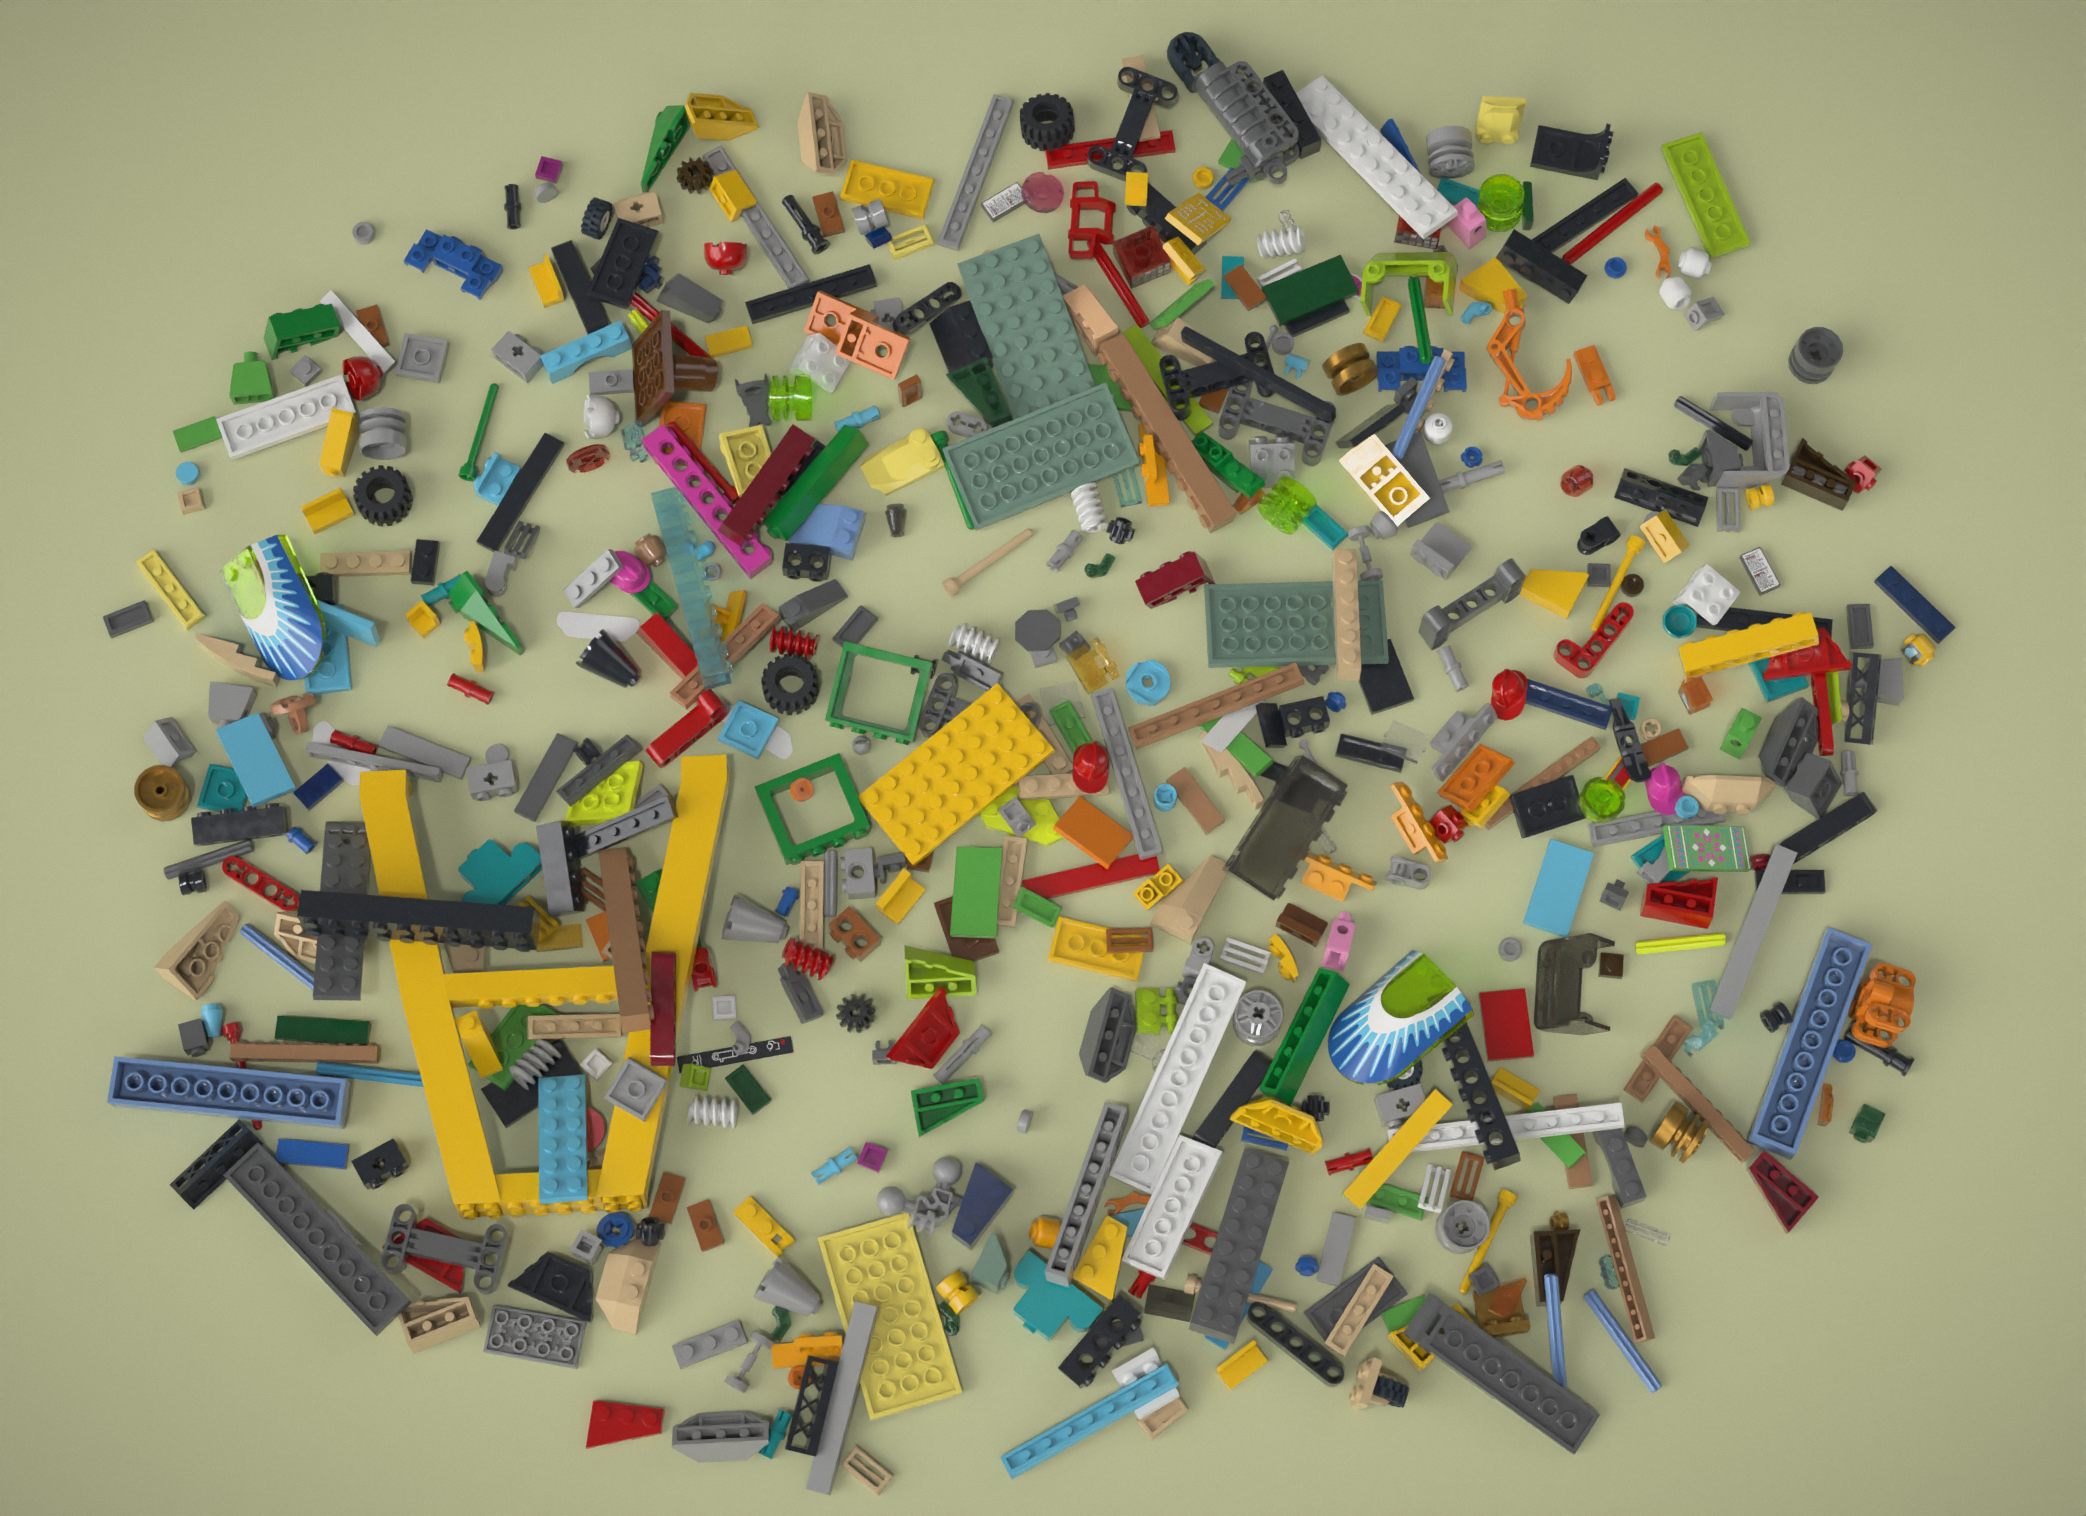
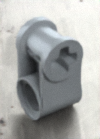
M1398 856L1391 857L1390 861L1392 864L1389 874L1385 877L1386 881L1417 890L1425 889L1429 885L1431 871L1428 866ZM1422 873L1426 876V879L1419 881L1414 875Z
M1201 937L1194 942L1182 973L1183 978L1187 976L1197 980L1203 964L1210 965L1214 949L1210 939ZM1203 945L1207 946V951L1201 954L1199 948H1202Z

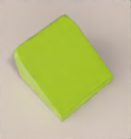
M684 1064L679 1086L707 1091L711 1068L695 1064Z

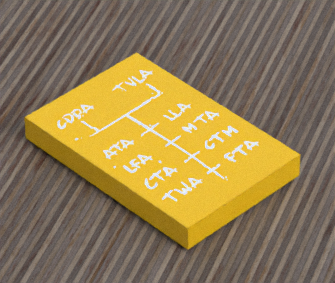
M1199 192L1170 211L1165 217L1169 223L1197 245L1220 231L1231 221L1228 215Z

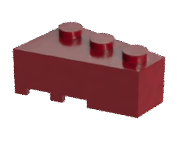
M1195 551L1185 552L1179 556V559L1173 562H1165L1160 565V569L1154 572H1145L1140 576V579L1135 581L1145 605L1150 609L1176 600L1177 595L1187 590L1190 594L1197 591L1195 587L1205 583L1216 584L1206 561Z
M1765 1151L1747 1169L1786 1234L1791 1231L1819 1198L1818 1195Z

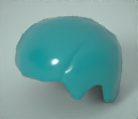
M1674 605L1664 614L1662 625L1666 633L1671 637L1685 638L1695 631L1697 617L1694 611L1686 605Z

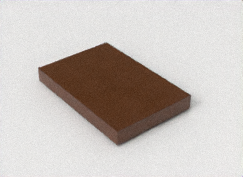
M953 897L934 903L951 956L975 962L999 954L995 938L950 936Z

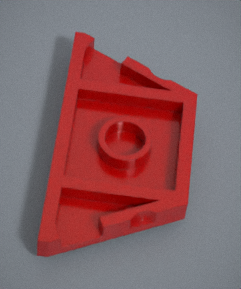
M1818 628L1816 629L1819 637L1818 645L1770 657V662L1763 676L1765 682L1852 670V665L1842 654L1839 646L1833 642L1826 629Z
M939 987L886 1055L887 1059L928 1069L935 1067L960 1034L958 1025L954 1021L952 1007L948 1006L945 997L947 992L944 988Z
M427 1218L418 1222L415 1227L418 1230L462 1239ZM400 1234L401 1236L394 1239V1244H402L405 1240V1235ZM408 1255L406 1263L459 1294L462 1292L464 1267Z

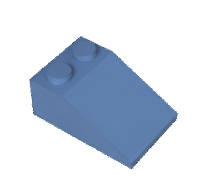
M818 504L790 537L789 543L830 548L831 555L853 561L865 523L864 511L843 505Z

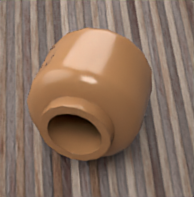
M649 533L635 542L634 552L646 566L653 565L655 568L665 561L663 557L667 554V548L657 535L651 536Z

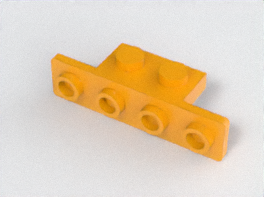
M1140 423L1138 425L1140 439L1138 454L1142 456L1140 470L1141 476L1144 477L1147 505L1149 507L1168 506L1170 500L1165 460L1162 455H1158L1155 451L1153 435H1145L1142 428L1143 425Z
M746 591L730 592L726 609L715 604L707 605L698 642L699 647L712 652L740 625Z
M1403 782L1393 783L1391 788L1401 803L1402 808L1391 815V818L1412 854H1418L1427 848L1435 862H1445L1448 860L1446 848L1436 838L1433 826L1426 821L1423 816V809L1413 799L1409 786Z
M1294 845L1290 850L1289 854L1310 863L1301 884L1337 900L1344 901L1352 882L1372 891L1376 887L1377 882L1373 880L1374 878L1366 873L1358 874L1352 871L1353 868L1346 864L1340 863L1338 865L1331 862L1332 859L1330 857L1311 853V850L1306 846Z
M827 1332L822 1337H814V1334H801L799 1338H794V1343L773 1344V1368L805 1366L807 1355L839 1362L844 1340L842 1335L838 1336L836 1332ZM812 1361V1363H811V1366H824V1365H825V1364L817 1363V1362H813V1361Z

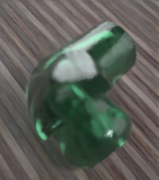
M1694 447L1686 454H1680V451L1676 449L1668 453L1669 462L1679 466H1688L1702 455L1697 447Z
M1106 553L1100 564L1088 563L1084 568L1086 575L1090 578L1107 575L1115 561V557Z
M943 1301L937 1307V1310L945 1317L944 1332L948 1336H954L960 1330V1315H957Z
M775 1306L772 1310V1315L775 1316L777 1326L770 1336L780 1342L791 1327V1319L787 1309Z

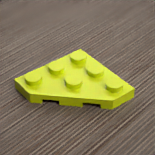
M640 761L624 763L571 807L568 806L565 821L571 822L572 826L602 824L634 810L643 769L642 763Z
M1018 786L1006 791L979 813L986 828L996 829L1017 837L998 812V809L1015 796L1019 800ZM1049 799L1019 801L1036 823L1033 828L1020 838H1027L1046 847L1064 839L1063 836L1053 830L1059 817Z

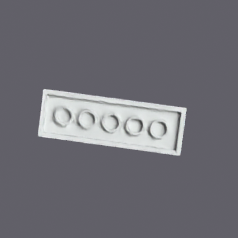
M341 374L220 417L216 421L232 461L328 426L332 408L354 413V416H357Z
M1179 1135L1121 1261L1124 1264L1166 1280L1223 1156L1222 1151Z

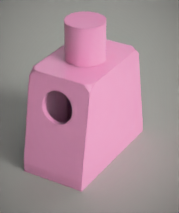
M1465 198L1454 206L1458 211V216L1446 224L1470 250L1486 238V218L1476 208L1474 203Z
M1341 912L1338 919H1333L1321 966L1344 971L1356 926L1354 923H1351L1353 918L1351 914Z

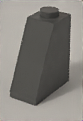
M679 273L665 283L656 300L665 306L705 323L710 322L712 319L716 320L722 311L720 306L723 302L719 297Z

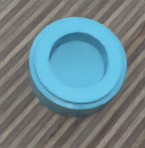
M184 462L176 469V476L183 485H192L199 479V470L191 462Z
M1689 795L1680 797L1675 804L1676 814L1682 819L1693 818L1699 811L1698 801Z

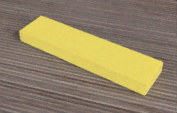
M154 549L136 561L139 568L187 631L206 618Z

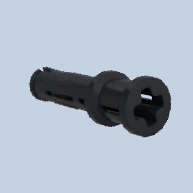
M793 195L786 196L782 200V204L801 229L802 238L808 241L812 247L811 251L813 254H820L825 251L829 246V241L820 234V228L812 224ZM795 210L799 213V215L801 216L802 220H800V218L798 217V215L795 213Z
M1851 1028L1844 1040L1850 1041L1864 1051L1883 1060L1884 1066H1891L1900 1071L1904 1077L1915 1060L1913 1057L1908 1058L1897 1052L1895 1047H1891V1049L1888 1047L1883 1048L1860 1041L1853 1036Z

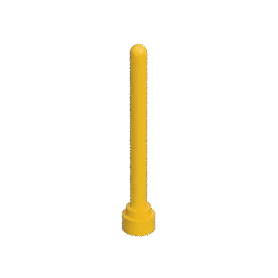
M1635 535L1629 536L1626 542L1627 552L1591 625L1592 631L1596 632L1603 623L1635 554L1643 550L1646 542L1642 538Z
M1501 1189L1497 1196V1204L1499 1205L1490 1222L1489 1235L1485 1242L1479 1246L1459 1288V1292L1463 1295L1468 1293L1472 1285L1468 1275L1479 1270L1507 1209L1514 1206L1518 1196L1510 1191Z

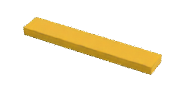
M1434 1089L1342 1195L1360 1210L1453 1104Z

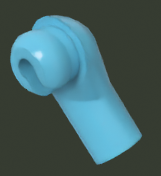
M1485 301L1472 302L1460 317V320L1468 325L1474 316L1489 314L1492 311V305Z
M705 541L697 547L684 543L681 553L696 560H702L713 554L715 545L712 541Z

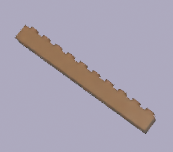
M1591 736L1513 793L1564 777L1596 754L1601 746ZM1509 797L1484 825L1488 831L1514 813Z
M235 1042L230 1047L231 1061L378 1064L379 1049L375 1044H367V1046L352 1044V1046H346V1044L339 1043L337 1046H334L330 1043H323V1045H317L316 1043H308V1045L293 1043V1045H288V1043L281 1042L279 1045H275L271 1042H265L264 1044H258L257 1042H250L249 1044Z
M1651 1045L1640 1057L1695 1115L1698 1114L1700 1116L1699 1119L1702 1122L1705 1119L1710 1122L1708 1129L1741 1163L1746 1161L1755 1152L1753 1146L1743 1139V1135L1740 1132H1736L1732 1128L1733 1125L1722 1117L1723 1115L1719 1110L1714 1109L1711 1101L1705 1099L1699 1089H1695L1691 1080L1682 1075V1071L1672 1064L1669 1057L1661 1053L1662 1050L1658 1046Z
M1606 1196L1597 1199L1596 1202L1635 1343H1641L1655 1339L1617 1197Z

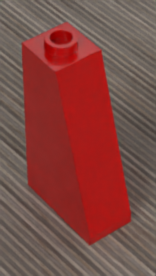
M657 612L636 631V634L682 680L702 662Z

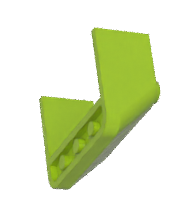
M1450 252L1378 253L1374 255L1363 270L1360 302L1366 315L1371 316L1374 283L1381 281L1384 276H1429L1435 282H1444L1443 303L1448 315H1453L1457 275L1456 258Z

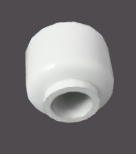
M1693 247L1687 251L1683 250L1678 261L1681 273L1695 279L1701 278L1703 274H1708L1712 265L1707 252Z
M1681 277L1667 278L1662 283L1659 291L1660 297L1670 309L1680 310L1685 308L1690 303L1692 296L1691 289Z
M1437 412L1431 414L1425 420L1423 427L1425 439L1435 445L1445 443L1452 433V421L1444 413Z

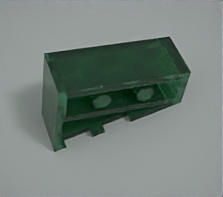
M986 357L946 374L950 384L991 428L1013 420Z

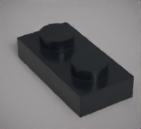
M416 539L411 574L412 584L434 586L440 547L439 541Z

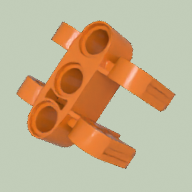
M1878 963L1871 970L1870 978L1862 980L1857 987L1858 995L1853 1000L1849 1010V1018L1857 1020L1851 1028V1032L1856 1039L1887 1048L1897 1039L1898 1033L1903 1032L1910 1025V1016L1914 1005L1913 992L1916 978L1911 971L1887 963ZM1879 971L1883 972V976H1885V978L1881 977V973H1879ZM1899 977H1905L1909 982V986L1902 985L1899 982ZM1899 1018L1903 1020L1904 1026L1898 1025ZM1861 1025L1864 1026V1030L1866 1031V1033L1862 1032L1863 1029L1860 1027ZM1880 1031L1887 1032L1890 1036V1040L1886 1041L1882 1039L1880 1036Z

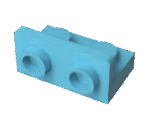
M495 452L492 457L487 459L483 474L476 478L474 490L477 497L499 506L521 471V467L502 459L500 454Z

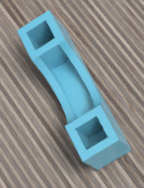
M620 320L540 355L551 383L554 384L572 376L574 371L588 360L600 356L613 358L631 350L632 346L630 338Z

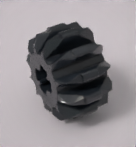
M851 994V1001L844 997L842 999L844 1005L840 1004L837 1006L840 1012L836 1014V1017L841 1020L840 1026H847V1031L850 1033L853 1027H856L857 1033H861V1026L868 1030L869 1025L867 1022H874L875 1020L871 1016L875 1013V1008L870 1007L872 1001L869 999L864 1002V995L862 994L858 1000H856L855 994ZM856 1010L857 1012L858 1010H860V1016L856 1017L854 1015V1017H852V1011Z

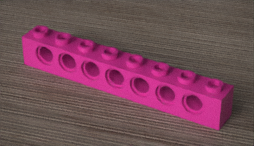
M662 424L642 439L644 449L751 580L772 564L771 551L765 544L761 546L757 541L758 536L756 533L753 534L748 542L744 540L739 546L718 532L724 520H718L716 517L719 514H726L728 516L732 510L730 507L731 502L724 494L721 496L718 493V487L711 478L707 479L703 474L705 471L700 463L692 461L690 451L685 445L680 446L676 441L678 437L671 428L667 430ZM665 448L674 449L670 454L663 453ZM680 464H685L687 466V468L682 471L676 469V467ZM692 481L700 482V485L697 487H691L689 484ZM707 497H711L714 499V501L710 504H706L703 502V500ZM746 547L755 549L751 554L743 552Z

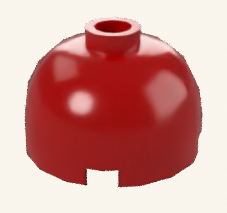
M713 242L704 243L705 261L710 268L719 270V275H732V271L740 269L746 261L747 244L738 242H719L717 245H713Z
M354 356L343 360V375L348 374L349 382H346V385L352 397L356 401H360L373 396L379 390L380 378L383 377L380 366L375 365L371 359L365 356Z

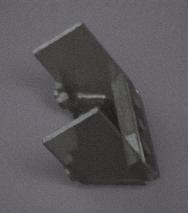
M1592 933L1547 940L1540 945L1537 956L1534 1025L1538 1030L1573 1035H1590L1610 1031V1026L1594 1022L1591 1014L1580 1012L1582 970L1594 965L1597 958V949L1615 946V941Z

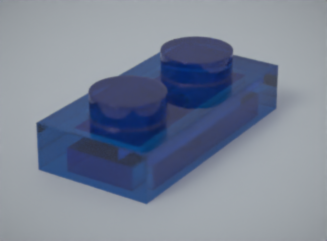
M327 763L294 791L293 794L310 811L344 781Z

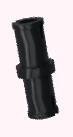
M508 184V186L505 185L504 187L506 195L504 210L507 212V228L515 230L521 228L520 210L522 208L521 203H519V186Z

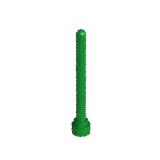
M492 383L489 387L467 463L461 466L458 474L465 481L473 482L477 477L478 471L475 464L498 392V385L496 383Z
M946 431L935 432L930 436L942 457L967 528L973 530L975 527L942 451L943 448L948 446V436Z

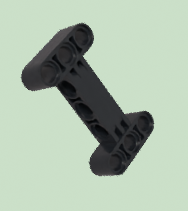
M1124 67L1118 74V87L1132 94L1113 146L1111 150L1098 145L1091 147L1086 160L1091 169L1125 182L1126 172L1139 169L1142 173H1147L1146 165L1139 160L1133 159L1132 156L1153 102L1169 107L1175 103L1178 93L1177 87L1173 83L1132 67ZM1128 75L1133 81L1125 83L1122 77ZM1149 83L1153 89L1146 91L1142 88V84ZM1170 91L1173 97L1165 98L1162 92ZM1099 154L1102 156V160L1095 162L1091 156ZM1118 161L1123 167L1117 170L1111 166V163Z
M1256 331L1248 333L1244 339L1246 354L1240 356L1255 364L1263 362L1265 365L1261 367L1274 373L1263 335ZM1254 343L1260 344L1257 347H1251ZM1165 355L1159 362L1169 405L1178 420H1185L1190 416L1191 405L1189 398L1253 381L1218 361L1181 371L1179 361L1174 355ZM1169 366L1175 367L1172 370H1166ZM1255 382L1257 391L1261 396L1270 397L1274 395L1275 392ZM1174 385L1180 386L1178 389H1171ZM1180 404L1185 405L1182 409L1176 408Z

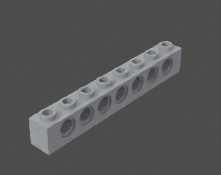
M1108 1102L1104 1103L1045 1269L1046 1280L1049 1282L1070 1287L1129 1119L1126 1107Z

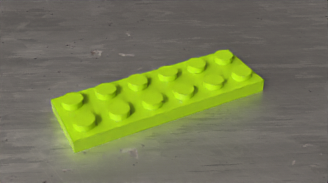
M1702 132L1663 144L1661 151L1703 247L1709 254V260L1750 247L1751 242Z

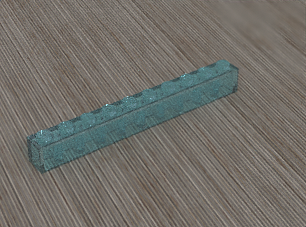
M677 487L650 493L704 688L708 690L730 684V674L734 673L731 662L726 661L724 657L728 655L725 641L720 643L719 637L723 636L720 623L715 624L714 622L717 613L715 605L709 604L708 599H712L709 585L704 586L703 583L707 578L704 567L699 568L698 562L702 561L699 549H694L693 544L696 543L694 531L688 530V526L691 525L688 512L684 513L682 509L686 507L683 494H678Z

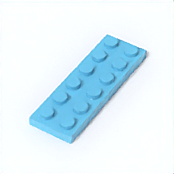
M585 1074L538 1078L540 1204L588 1200Z

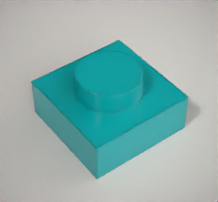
M1618 692L1616 698H1621L1628 718L1635 721L1640 697Z

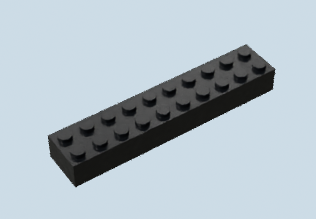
M301 890L297 913L305 933L310 936L318 937L321 934L331 935L335 938L353 936L359 940L377 938L383 942H389L391 939L400 940L403 943L420 941L427 945L446 943L452 947L470 945V947L477 949L487 946L493 947L496 950H506L507 948H514L521 952L537 950L540 921L535 907Z

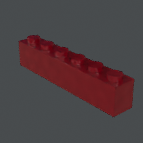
M792 424L723 521L718 532L739 546L744 540L748 542L755 533V530L752 529L756 523L760 525L767 516L764 512L766 508L770 507L772 509L779 499L776 496L778 491L784 492L791 482L788 480L790 474L792 473L795 476L801 468L802 464L799 462L802 457L807 459L814 448L811 447V444L815 439Z

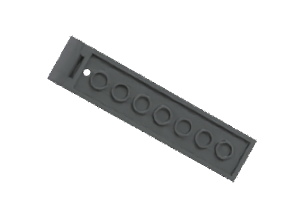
M326 821L320 891L368 895L371 851L365 822ZM321 934V936L317 937L313 1000L361 1001L365 940H359L353 936L335 938L327 934Z
M1431 1293L1428 1294L1403 1333L1436 1359L1492 1399L1503 1404L1571 1454L1575 1455L1600 1416L1595 1410Z

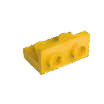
M1496 785L1472 813L1465 809H1462L1460 813L1469 824L1468 827L1476 825L1482 828L1508 799L1510 794L1506 789Z

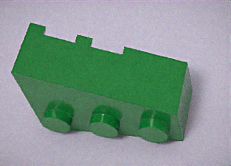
M318 304L308 309L298 308L288 313H275L268 317L264 341L271 360L278 359L277 354L290 350L291 353L298 351L297 347L310 343L313 346L337 337L340 324L332 304Z
M980 1078L911 1090L919 1138L983 1103Z

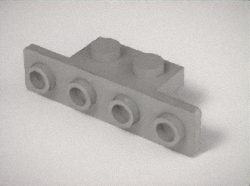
M1487 703L1475 718L1457 710L1430 741L1433 749L1443 753L1432 767L1438 780L1443 782L1467 755L1474 744L1480 740L1486 730L1493 725L1497 719V714L1491 704Z

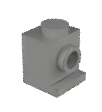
M581 1229L570 1251L574 1256L594 1265L602 1251L600 1245L602 1240Z

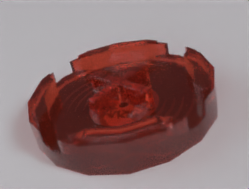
M589 445L569 455L566 459V464L573 473H576V470H579L580 473H586L601 467L605 463V459L609 460L610 452L606 445Z

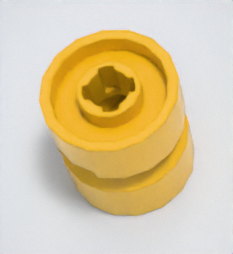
M960 1269L950 1274L936 1288L944 1299L950 1300L949 1306L957 1315L969 1308L980 1297V1294L973 1285H967L968 1279Z

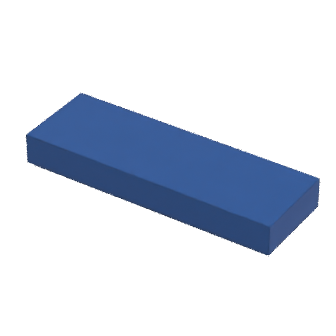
M278 1139L275 1160L279 1164L346 1170L349 1146Z

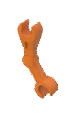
M1654 225L1652 230L1656 235H1651L1648 229H1646L1645 238L1653 242L1659 250L1660 262L1656 270V277L1659 278L1660 271L1664 270L1667 272V279L1671 274L1668 260L1670 249L1659 236L1660 229Z
M1132 1192L1127 1197L1108 1200L1104 1207H1108L1111 1204L1115 1205L1116 1210L1110 1212L1108 1216L1116 1215L1131 1204L1147 1205L1151 1196Z

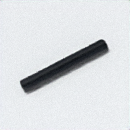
M1683 396L1678 397L1674 407L1745 451L1751 447L1753 439Z

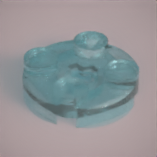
M1714 1020L1708 1021L1701 1028L1703 1032L1698 1037L1692 1035L1683 1043L1686 1047L1684 1051L1689 1057L1694 1056L1695 1054L1692 1050L1700 1051L1719 1034L1716 1030L1718 1028L1724 1030L1725 1026L1719 1020L1716 1022Z

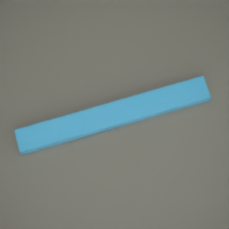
M1165 1364L1000 1458L1011 1479H1014L1176 1388L1179 1384L1168 1364Z

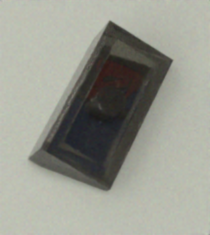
M1149 1284L1144 1313L1190 1322L1195 1293L1192 1295L1184 1293V1291Z

